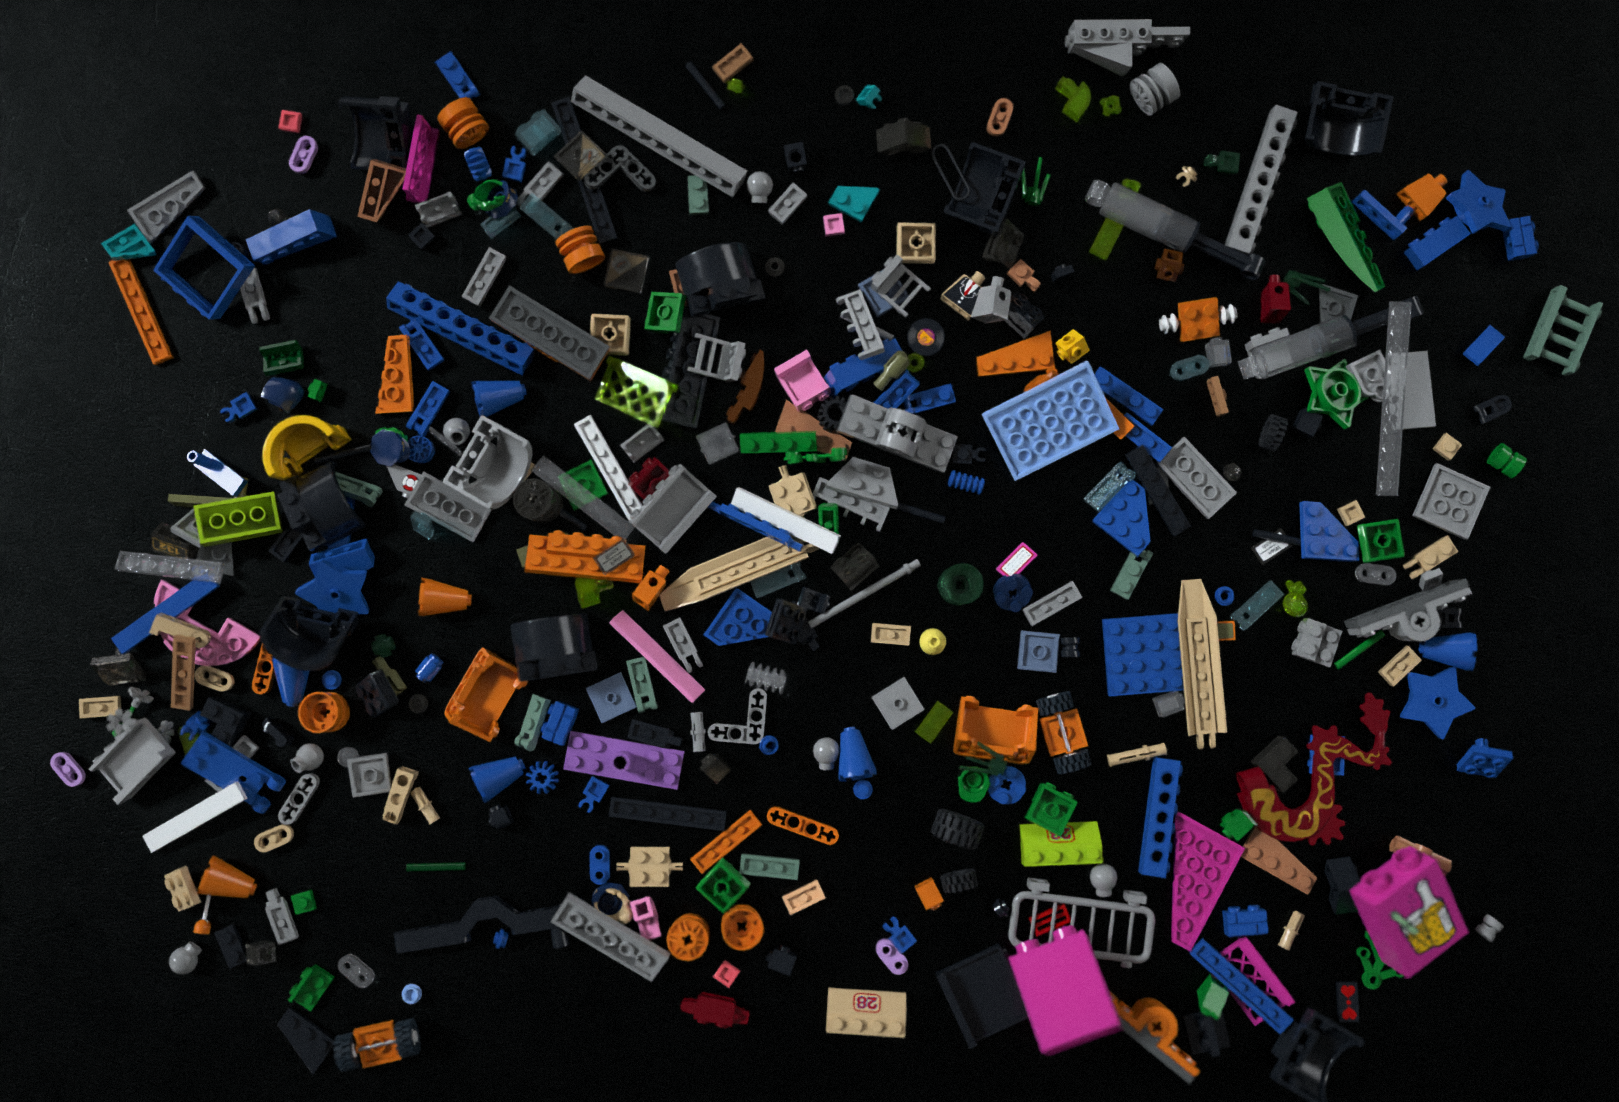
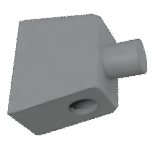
M994 276L991 286L980 289L971 318L983 323L1008 320L1011 291L1003 288L1004 279L1002 277Z

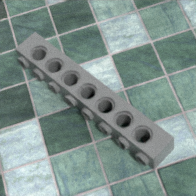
M1275 105L1270 111L1225 243L1226 246L1245 255L1252 254L1255 249L1256 243L1254 239L1261 231V218H1264L1267 213V201L1271 200L1274 193L1272 189L1273 183L1277 182L1280 172H1277L1279 165L1282 166L1286 157L1283 153L1285 148H1288L1292 139L1290 137L1291 130L1295 129L1298 122L1295 119L1296 111ZM1276 127H1281L1283 133L1278 132ZM1270 144H1274L1277 150H1273ZM1264 162H1269L1271 168L1266 167ZM1258 179L1264 180L1265 186L1261 185ZM1252 197H1257L1259 199V203H1255ZM1246 214L1252 215L1253 221L1248 220ZM1240 232H1245L1248 238H1242Z

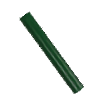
M466 863L407 864L406 870L407 872L466 870Z

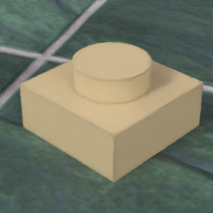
M1446 433L1443 434L1433 450L1445 459L1451 460L1462 444Z
M1357 500L1337 509L1345 526L1365 518Z

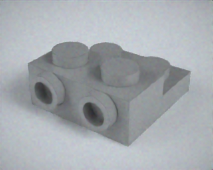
M1304 618L1298 625V637L1292 643V655L1331 667L1342 631L1327 626V624Z

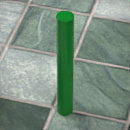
M1382 630L1376 632V634L1334 663L1335 667L1338 670L1382 639L1385 636Z

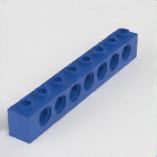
M398 281L386 297L388 309L520 375L524 374L534 359V349L527 343H521L511 335H505L496 328L487 326L478 319L471 318L462 311L453 309L444 302L437 301L428 294L413 289L408 284Z

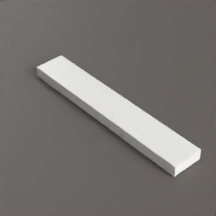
M589 415L575 423L574 426L625 515L630 520L632 512L635 509H640L643 505L635 491L628 485L627 477L592 416Z
M740 487L735 491L731 504L738 507L739 510L745 513L749 512L762 521H768L773 526L788 531L793 536L831 554L834 553L841 535Z
M239 781L235 782L143 835V838L151 853L155 852L248 798Z

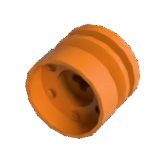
M468 97L459 98L448 104L441 110L437 118L445 132L449 133V138L458 149L467 148L475 144L489 130L488 124L482 115L478 114V109Z
M591 226L574 228L561 235L555 242L558 249H560V254L566 256L563 261L568 272L571 274L589 270L605 259L600 244H594L597 238Z
M314 692L302 700L298 716L304 728L313 733L335 732L347 724L350 717V707L348 701L336 692Z
M741 903L733 905L722 917V933L724 940L729 946L737 950H747L754 947L760 941L763 934V925L759 913L752 906ZM745 921L746 928L741 927L738 929V922L743 923Z
M693 913L683 914L676 918L667 936L668 948L671 953L678 959L686 961L694 960L701 956L709 942V925L704 918ZM687 935H691L689 942L685 941Z

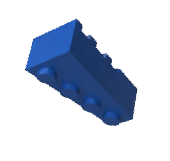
M309 209L246 239L253 261L269 264L275 259L336 238L337 235L330 216Z
M896 338L890 341L888 339L882 341L885 352L864 360H859V357L854 354L848 357L846 362L842 364L837 362L829 367L830 370L823 378L831 388L830 397L832 396L835 399V396H838L842 390L845 389L848 392L859 385V381L865 383L874 378L876 373L878 375L882 374L885 363L897 351H902Z

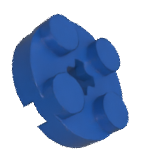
M1001 765L994 768L989 774V782L991 784L988 788V793L1001 804L1015 803L1026 792L1025 778L1021 771L1013 766ZM1005 779L1008 782L1011 781L1010 789L1008 790L1001 788Z

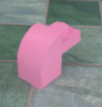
M645 897L630 902L634 921L638 923L640 935L649 941L662 937L658 913L652 898Z

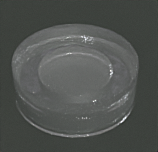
M346 747L339 751L337 759L340 765L348 767L347 759L359 756L354 748Z

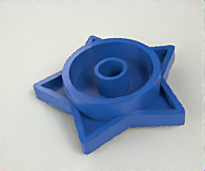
M1469 170L1462 174L1460 189L1449 194L1446 199L1454 205L1456 214L1462 222L1469 226L1472 234L1487 227L1507 231L1512 227L1502 208L1505 190L1485 185Z
M323 558L319 561L316 577L297 588L295 592L297 596L316 605L317 609L337 613L338 609L342 608L356 611L358 614H368L370 610L361 592L367 571L336 567Z
M1449 667L1432 677L1413 672L1407 674L1410 689L1409 700L1401 712L1400 718L1423 721L1439 739L1445 738L1454 718L1475 709V706L1458 691L1455 667Z

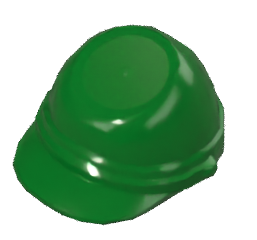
M973 766L964 770L958 777L960 797L965 801L973 803L981 801L991 784L986 771Z

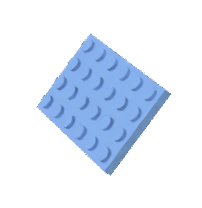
M1088 361L982 413L1015 481L1119 430L1118 424Z

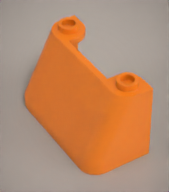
M482 647L447 704L444 715L451 724L491 742L500 730L497 720L515 689L524 688L528 681L518 682L517 668L514 664Z
M973 696L961 697L953 752L967 757L1014 764H1028L1036 751L1038 708L1031 705H1022L1017 711L979 706V701Z

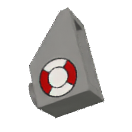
M395 464L392 467L387 466L396 489L403 492V497L409 498L421 474Z

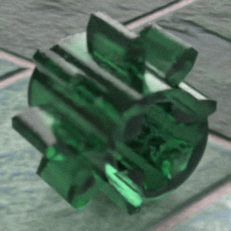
M386 634L375 636L376 641L371 642L374 654L376 656L380 655L381 658L391 656V651L395 650L393 638L391 636L387 637Z

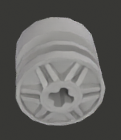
M1158 63L1147 71V75L1141 74L1130 82L1131 92L1136 103L1144 113L1150 116L1157 110H1161L1163 104L1168 105L1180 97L1177 80L1170 69L1163 63Z

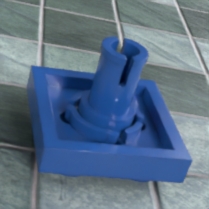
M1483 738L1475 740V745L1457 763V771L1496 778L1513 759L1512 752L1489 748L1487 739L1484 741Z

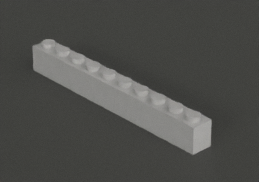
M586 75L573 88L572 103L731 197L743 185L747 170Z

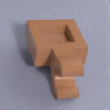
M1021 259L1007 273L1020 287L1025 283L1033 292L1040 287L1041 283L1032 277L1034 271Z

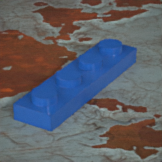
M1101 366L1094 374L1105 395L1150 426L1154 424L1163 411L1161 407Z

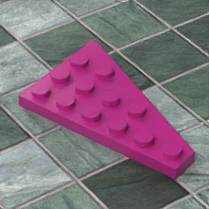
M1177 811V814L1174 816L1171 941L1191 951L1245 848Z

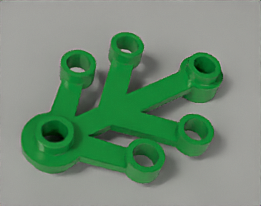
M831 448V454H806V456H802L801 452H786L784 461H788V464H799L803 460L825 463L826 458H830V462L845 460L847 448Z
M1366 930L1365 938L1369 941L1375 958L1373 967L1369 961V949L1361 946L1357 949L1356 954L1360 957L1365 971L1362 975L1364 986L1369 989H1376L1381 985L1382 980L1393 976L1403 977L1404 975L1397 974L1393 968L1381 971L1385 963L1381 961L1372 939L1369 938L1368 930ZM1362 950L1366 951L1365 956H1361ZM1375 976V981L1371 983L1370 978Z

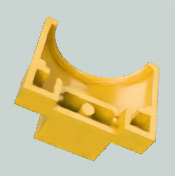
M312 416L290 417L277 424L266 438L263 447L265 470L269 477L282 481L294 475L299 476L304 472L300 465L328 446L334 450L339 449L349 442L351 438L345 429L339 425H331ZM284 451L289 454L290 459L288 457L283 458Z

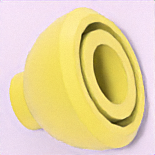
M927 629L920 636V647L926 654L937 655L946 646L945 635L938 629Z

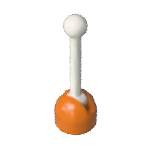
M207 895L203 918L196 922L194 933L210 934L211 924L206 918L211 895Z

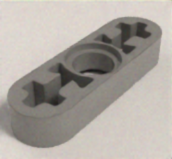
M309 773L300 778L279 811L278 818L282 824L288 825L297 821L319 786L320 781L316 774ZM312 778L311 782L313 783V785L308 786L305 791L300 790V788L303 789L306 787L307 781L305 780ZM297 793L302 794L304 797L302 804H297L294 801ZM292 807L298 808V810L294 809L291 812L290 815L292 818L286 819L287 815L285 814V812L291 811Z

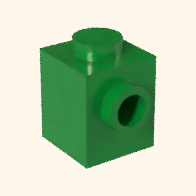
M1235 809L1232 813H1227L1222 818L1223 822L1219 824L1223 828L1221 832L1229 840L1234 839L1236 841H1239L1254 826L1249 818L1238 809Z

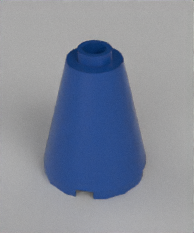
M520 381L471 382L480 417L483 415L487 418L524 400V395H527L525 385L520 384Z
M1468 632L1445 635L1419 642V653L1422 654L1423 658L1466 671H1473L1476 662L1474 651H1477L1476 634Z
M272 656L282 702L286 703L287 706H298L303 700L310 671L289 667Z
M855 727L844 728V732L840 736L839 781L846 782V778L849 777L852 781L877 775V770L860 730H856Z
M516 756L469 768L484 803L490 801L524 774L522 770L526 769L522 759L517 760Z

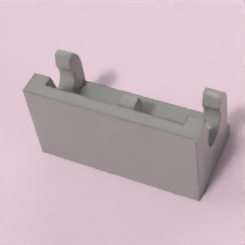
M451 191L415 205L421 215L420 219L426 228L462 215L457 200Z
M650 422L620 446L635 463L664 441V439Z

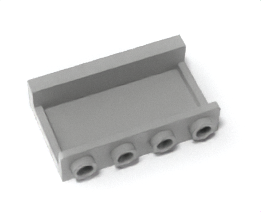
M681 464L671 468L665 481L661 480L655 487L657 490L643 500V506L640 509H635L630 515L631 519L629 520L633 526L665 554L717 497Z
M146 717L138 721L135 719V725L129 726L132 729L130 733L122 731L121 735H117L115 737L116 741L104 748L105 752L97 756L92 761L94 764L89 768L91 772L100 770L116 789L118 794L113 800L117 805L131 799L176 753Z

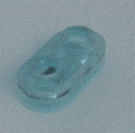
M1196 355L1178 361L1170 369L1171 376L1177 381H1183L1201 375L1208 370L1209 361L1203 355ZM1195 363H1199L1201 368L1197 369ZM1178 368L1183 371L1181 375L1177 373Z

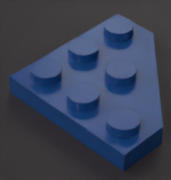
M1129 477L1093 519V523L1136 557H1139L1150 544L1145 489Z
M1302 501L1299 503L1302 559L1359 561L1358 541L1321 502Z
M736 588L708 627L704 636L719 646L769 637L765 635L772 612Z

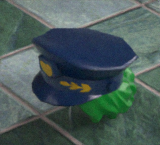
M492 179L484 181L479 185L475 192L468 196L467 202L473 210L482 209L495 219L506 216L517 205L518 194L516 190L508 187L506 181Z
M395 427L380 428L375 431V435L372 437L370 452L377 463L392 467L395 463L405 462L411 452L410 446L407 443L408 436Z

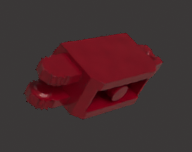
M702 992L698 995L697 999L691 997L683 998L680 1004L682 1011L694 1014L693 1019H697V1022L702 1024L712 1022L716 1023L718 1027L727 1028L728 1026L732 1027V1023L747 1024L750 1011L736 1006V1001L732 997Z

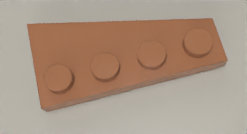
M786 400L775 432L816 431L817 452L823 454H831V448H847L848 456L852 445L851 441L838 433L835 434V431H832V433H829V429L825 431L823 429L824 426L819 425L820 421L803 410L798 412L794 404Z
M1254 826L1243 845L1245 849L1241 857L1308 895L1317 877L1277 839L1266 835Z

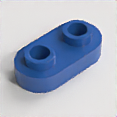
M596 845L590 851V878L593 883L598 885L606 883L610 878V851L604 845ZM597 852L602 853L603 857L601 859L596 857ZM602 872L603 877L598 878L596 873Z

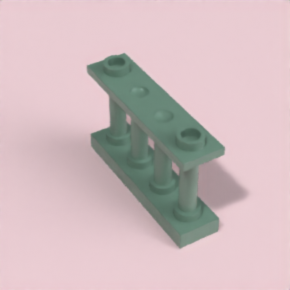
M1560 285L1551 290L1523 358L1531 361L1542 356L1565 366L1562 375L1567 376L1575 373L1580 367V358L1594 324L1602 314L1601 307L1603 303L1598 302L1590 307L1567 298L1565 293L1568 288ZM1563 304L1586 314L1583 324L1559 315L1558 310ZM1557 322L1578 331L1579 334L1576 341L1574 342L1553 333L1551 329L1553 323ZM1550 339L1571 348L1572 351L1569 358H1564L1546 350L1544 347L1546 340Z

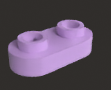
M301 137L297 141L289 159L291 169L298 174H303L309 170L318 150L317 142L312 137ZM308 145H311V148L309 150H306V147ZM300 162H303L302 167H298Z
M60 752L52 756L50 761L51 767L66 785L71 787L78 786L85 781V771L69 753ZM63 758L66 761L65 765L62 764ZM75 773L78 774L77 780L74 778Z
M888 938L879 940L876 945L878 956L892 973L897 975L903 974L908 968L906 957L903 953H899ZM885 946L890 948L889 952L884 953L882 951L883 947ZM901 962L902 966L900 968H896L895 963Z

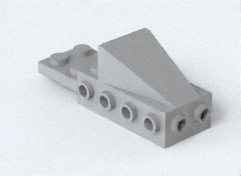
M1152 19L1074 20L1068 30V35H1066L1065 46L1068 47V53H1075L1120 76H1125L1132 67V56L1141 55L1148 46L1150 48H1157L1161 45H1168L1170 48L1179 47L1190 35V27H1152Z

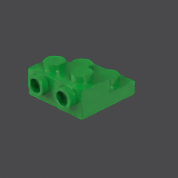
M651 292L644 329L652 333H679L686 295L682 293Z
M1048 782L1046 784L1042 783L1032 799L1033 802L1025 819L1061 837L1077 801L1073 800V795L1065 791L1063 793L1057 791V787Z

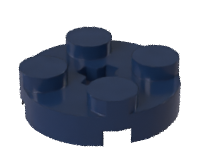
M1016 573L1008 577L1006 575L1002 576L993 587L994 599L1002 609L1018 612L1028 604L1032 597L1033 591L1030 583L1021 574ZM1014 589H1016V594H1009L1010 590L1013 591Z

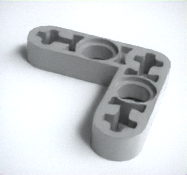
M756 688L750 693L747 726L714 723L708 729L709 738L721 742L760 743L764 737L767 704L766 692L761 688ZM757 691L764 695V699H760L759 705H764L763 709L751 707L752 704L756 705V699L753 698V695ZM756 710L762 713V719L757 722L751 718L752 712ZM750 723L754 725L762 724V728L757 727V733L761 736L756 741L749 735L754 731V727H750ZM719 727L720 731H725V727H729L727 731L728 739H724L725 734H719L716 738L715 734L711 733V730ZM738 728L741 731L739 739L731 737L730 732L732 729Z

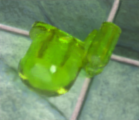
M1288 580L1285 585L1289 594L1283 600V608L1292 617H1301L1308 609V603L1303 596L1306 592V587L1301 581L1294 583L1292 580Z

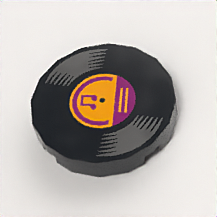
M924 318L917 320L908 330V346L918 356H933L944 345V330L938 322L932 319Z

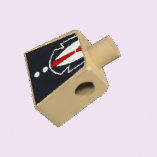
M978 271L975 272L972 278L963 274L942 294L940 299L967 320H970L979 291L982 288L980 285L985 277Z

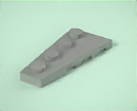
M191 171L128 209V212L147 241L152 244L205 187L197 174Z

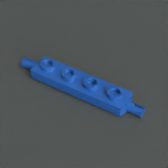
M712 501L708 508L718 512V514L787 547H791L799 552L803 548V544L794 541L788 531L782 528L777 530L772 527L773 525L765 520L760 522L755 519L756 516L749 512L744 514L739 511L738 507L732 504L728 506L725 504L719 505Z

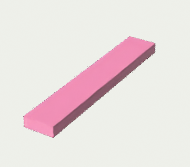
M623 610L609 622L691 703L705 691L686 670Z

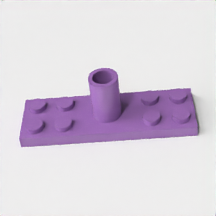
M570 731L563 769L677 790L685 751ZM619 756L626 759L625 767L618 763Z

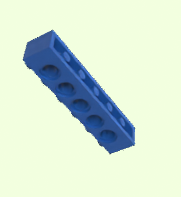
M1153 757L1138 870L1142 875L1166 878V873H1169L1170 870L1168 855L1172 852V842L1170 840L1171 834H1174L1175 831L1173 817L1177 814L1178 808L1175 801L1176 796L1180 793L1178 778L1182 775L1183 770L1182 765H1180L1181 761ZM1168 773L1170 781L1164 784L1162 777ZM1167 793V801L1161 803L1160 795ZM1164 812L1165 819L1162 822H1158V814ZM1161 831L1163 837L1160 841H1156L1155 834ZM1155 851H1159L1160 858L1154 861L1152 855Z

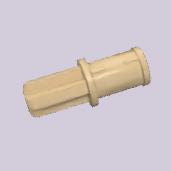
M421 787L412 790L411 795L419 806L418 810L422 811L429 825L440 819V816L431 804L432 801L428 800Z
M1298 911L1292 913L1287 926H1284L1285 931L1278 943L1279 946L1290 950L1295 936L1299 935L1298 930L1304 919L1302 913Z

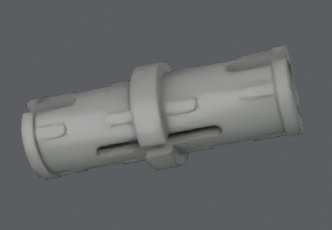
M703 712L690 713L692 721L690 733L693 737V752L706 751L704 740L706 729H704Z

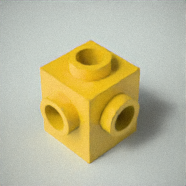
M1074 329L1056 342L1059 357L1062 360L1066 359L1071 364L1090 351L1085 338Z

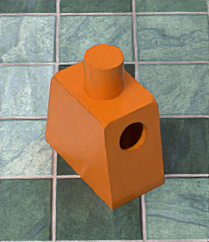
M1427 174L1403 188L1397 195L1406 206L1413 208L1414 215L1421 221L1444 198L1446 191L1442 187L1448 181L1442 174H1439L1435 179L1431 174Z
M662 565L657 568L655 573L650 570L633 592V601L649 611L666 586V580L664 579L669 570ZM653 582H654V583H656L657 585L653 587V586H650V583H653Z

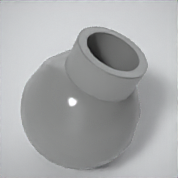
M755 172L747 180L748 192L752 195V202L767 203V196L771 193L773 187L772 179L764 172Z
M453 418L445 423L443 434L448 442L459 445L468 439L470 427L463 419Z
M821 738L814 745L813 753L819 762V768L822 770L834 769V762L839 757L840 748L838 743L832 738Z
M311 743L301 746L296 753V757L291 760V766L298 773L303 770L318 768L324 759L322 749L318 745Z
M1098 864L1090 873L1091 883L1096 888L1098 896H1111L1112 888L1117 882V873L1108 864Z
M189 941L185 947H180L171 954L169 959L170 968L175 973L182 975L192 972L198 963V955L202 949Z

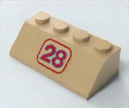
M828 987L827 1033L905 1038L906 992Z

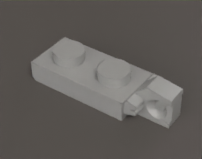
M277 888L267 891L266 895L269 902H266L267 908L265 910L277 943L280 945L298 938L299 935L284 896L280 897Z

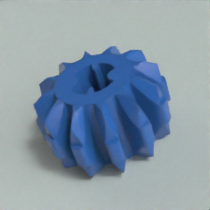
M474 147L465 152L464 156L474 180H484L491 176L490 166L481 147Z
M538 761L536 762V767L533 765L529 767L532 772H527L526 776L531 777V779L527 780L526 783H533L530 790H534L537 787V794H540L542 790L547 794L549 793V788L552 790L556 788L552 782H559L558 778H554L555 775L559 774V771L552 772L555 767L554 764L548 768V761H544L543 766ZM541 774L547 777L544 781L539 780Z

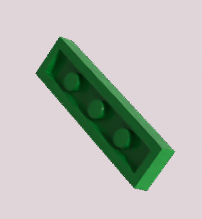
M817 432L741 433V453L817 451Z

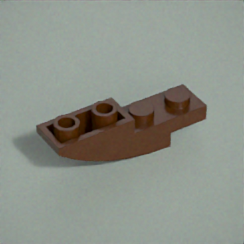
M762 350L758 354H753L749 361L751 363L749 369H744L739 378L741 379V386L745 387V390H740L736 397L737 403L735 406L731 405L726 413L728 422L735 425L744 409L750 413L752 412L759 397L765 367L764 352Z

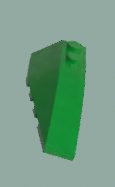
M1342 182L1329 186L1307 198L1309 209L1314 212L1319 228L1323 230L1331 245L1346 265L1374 292L1384 288L1385 285L1378 266L1371 261L1373 258L1372 250L1364 243V239L1367 238L1365 232L1360 231L1357 223L1360 222L1359 216Z

